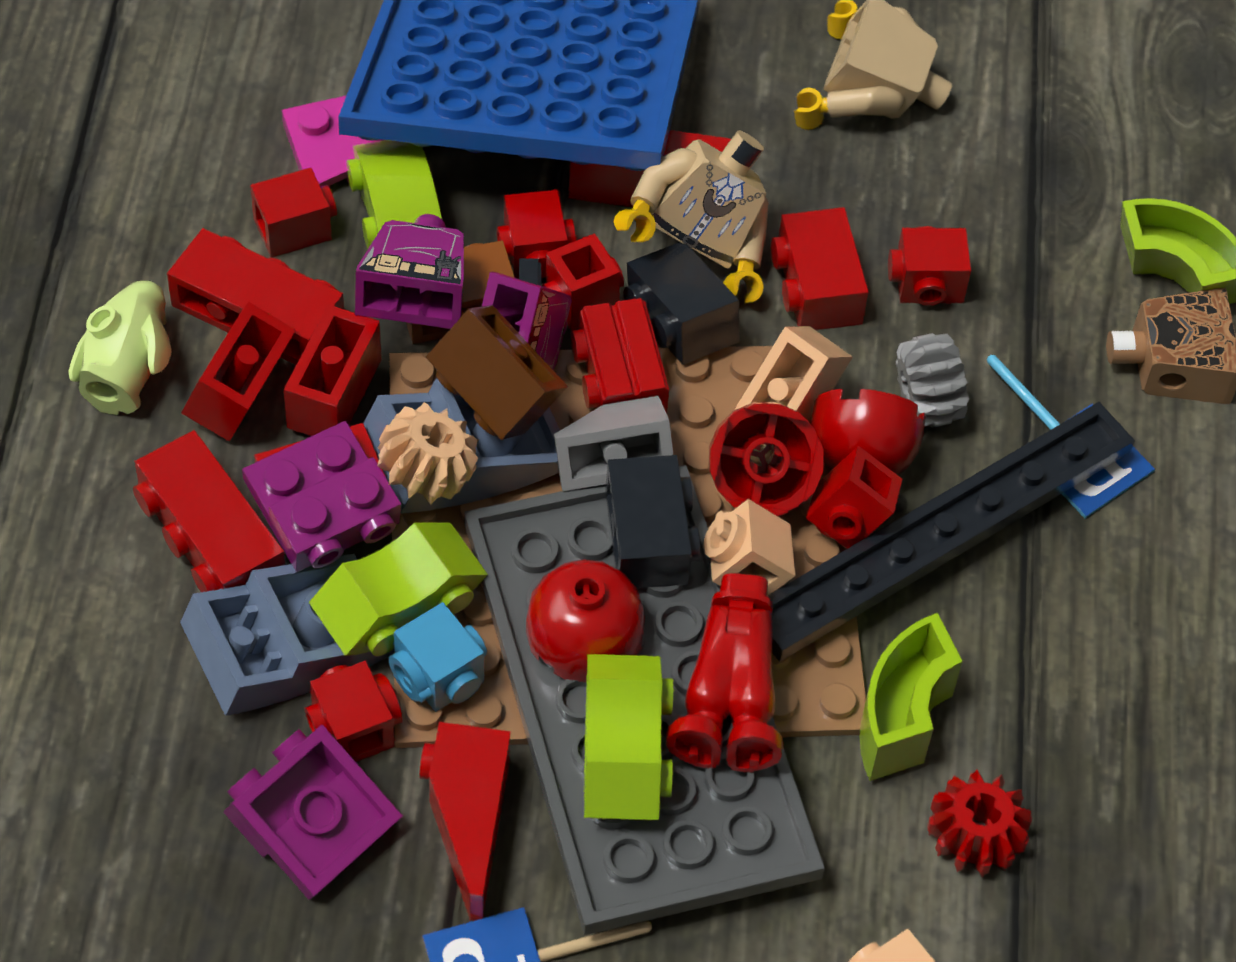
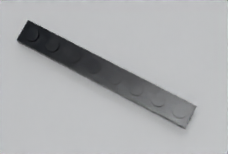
M1097 402L767 595L773 603V655L781 662L1126 456L1132 450L1135 443L1134 438L1100 402Z

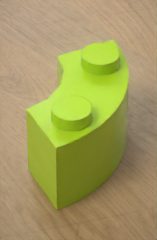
M391 140L353 146L355 159L347 160V172L352 192H361V198L369 216L362 218L363 234L367 249L385 222L396 220L414 223L423 214H433L442 219L430 168L421 146H416L409 142Z
M1152 198L1122 201L1121 231L1133 274H1157L1172 279L1189 293L1226 288L1229 304L1236 303V237L1224 225L1207 213L1180 202Z
M413 523L399 538L380 551L360 560L342 563L309 601V604L345 656L358 655L370 651L374 656H381L394 649V631L440 603L444 602L453 614L467 607L474 598L472 591L488 574L451 523Z
M938 613L921 619L901 632L882 653L875 666L860 725L861 757L869 781L924 763L933 732L929 713L934 706L953 696L963 661Z
M588 654L584 818L659 820L660 797H671L672 760H661V715H672L673 678H662L660 656Z

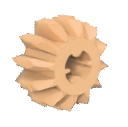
M425 402L415 410L404 406L401 412L395 415L390 425L387 424L379 438L380 444L378 449L380 453L377 466L384 471L390 472L388 485L401 484L407 488L408 499L416 493H420L430 504L441 496L451 500L455 494L460 492L464 483L470 480L478 460L475 454L478 439L466 434L467 421H453L448 417L447 408L440 413H436Z

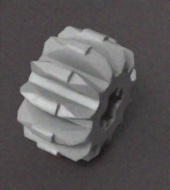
M931 333L916 336L910 341L900 343L896 352L897 360L895 363L898 370L897 380L900 385L901 397L909 399L918 405L917 416L925 412V426L932 428L948 425L952 421L964 418L969 401L966 388L968 382L965 378L964 364H962L959 348L954 344V340L948 334L934 335Z

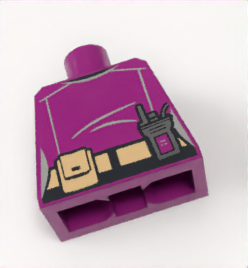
M423 214L414 223L396 220L385 222L356 268L355 315L451 329L462 317L464 234L458 229L446 228L444 221L433 214Z
M490 272L482 306L493 305L550 368L554 370L563 335L567 330V319L572 302L571 295L497 272Z

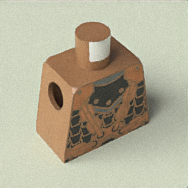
M1226 288L1147 299L1140 305L1133 331H1109L1106 344L1108 362L1110 364L1137 363L1142 390L1148 395L1231 404L1236 391V336Z

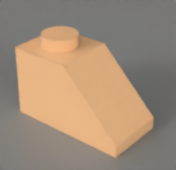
M810 326L784 327L734 410L753 402H778L800 412L808 420L813 414L815 399L819 394L834 389L853 356Z

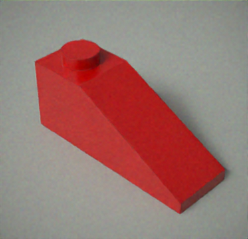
M439 722L435 744L424 743L419 778L429 780L430 805L470 921L483 919L510 764L511 731Z

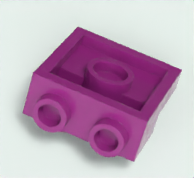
M346 421L242 469L245 484L296 573L311 565L313 568L325 567L336 561L345 549L361 541L366 543L377 542L388 536L395 529L396 525L400 523L401 503L392 487L388 485L389 482L377 466L378 464L374 457L367 458Z
M323 725L318 727L308 737L298 729L272 752L279 761L263 776L254 767L227 791L234 801L223 811L263 858L269 854L308 900L314 897L403 816Z

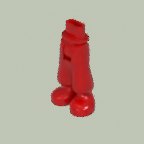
M737 573L725 574L721 579L720 591L716 592L712 597L699 657L685 698V707L689 715L679 717L669 726L666 741L669 752L680 760L694 766L715 768L719 765L722 752V727L724 720L729 715L733 720V729L728 739L727 763L732 770L753 772L766 769L778 763L782 757V736L774 727L768 725L775 712V692L772 674L773 603L767 597L768 580L762 576Z

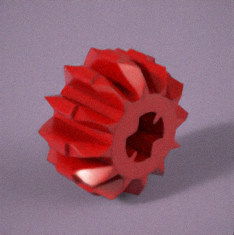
M978 769L970 774L968 783L954 775L947 782L945 792L938 791V794H935L930 807L933 815L930 816L927 824L928 835L938 838L935 847L937 857L950 854L956 856L954 866L957 872L964 869L967 862L975 864L981 877L989 873L992 863L1006 871L1012 865L1015 854H1021L1027 847L1029 836L1026 831L1029 830L1032 822L1031 811L1021 808L1024 799L1022 789L1009 792L1003 790L1005 781L1002 774L993 779L992 784L984 782ZM974 820L983 822L985 826L976 824Z

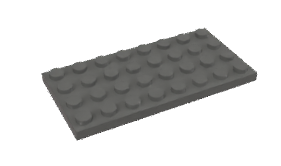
M679 466L680 477H690L687 466ZM692 480L693 510L692 512H686L688 526L698 527L700 561L691 562L688 585L637 588L644 609L645 626L642 646L636 656H660L662 678H673L672 715H661V760H672L671 797H660L659 820L584 818L587 683L569 679L565 680L554 674V667L546 664L540 656L538 661L532 654L526 635V618L532 592L546 574L564 563L583 559L604 562L615 568L605 493L606 484L560 491L464 511V525L472 552L488 574L481 583L584 935L820 880L825 869L784 748L779 762L769 768L753 772L732 770L727 763L728 739L733 729V720L730 715L723 722L721 760L717 767L702 768L680 760L669 752L666 741L669 726L679 717L689 715L685 707L686 693L699 657L712 597L716 592L720 591V586L712 582L711 558L704 553L703 544L708 527ZM772 717L768 725L774 727L777 730L774 719Z

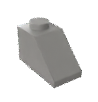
M659 396L602 405L554 434L562 491L605 485L608 459L673 455L670 422Z

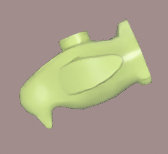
M152 281L132 283L116 294L104 306L93 311L86 322L87 331L78 342L68 370L70 380L73 382L80 381V394L102 413L118 415L122 411L130 414L137 410L141 404L139 393L150 375L162 372L168 365L172 351L169 337L163 327L167 321L165 315V296L162 288Z

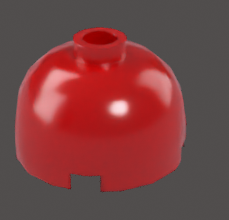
M843 389L830 390L818 395L814 401L811 425L814 427L824 449L823 463L830 470L837 466L858 445L897 475L904 472L918 455L923 440L926 415L923 412L917 416L918 405L913 401L895 394L870 389H860L859 399H841Z
M753 402L734 410L717 426L709 445L708 469L717 491L735 509L749 499L774 515L780 516L798 507L815 492L823 474L824 449L814 427L800 412L778 402ZM771 451L770 458L766 461L765 455ZM750 456L759 457L761 464H756L751 460Z
M583 559L564 563L541 579L530 598L526 618V635L532 654L538 661L540 656L546 664L554 667L553 673L565 680L569 679L586 683L588 654L636 656L642 646L645 626V614L638 589L623 572L600 561Z

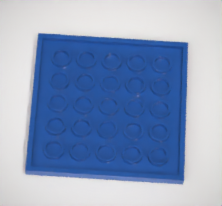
M384 0L339 113V135L356 136L369 141L382 139L409 142L421 147L435 145L461 148L474 153L488 151L514 154L526 159L540 157L567 160L579 165L593 163L619 166L632 171H642L648 167L659 165L665 153L701 0Z

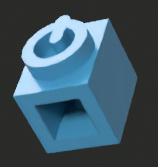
M444 602L394 631L395 654L389 657L390 668L402 690L413 701L422 703L426 700L432 709L437 712L451 702L458 704L466 701L477 692L484 682L486 646L479 633L471 625L463 627Z

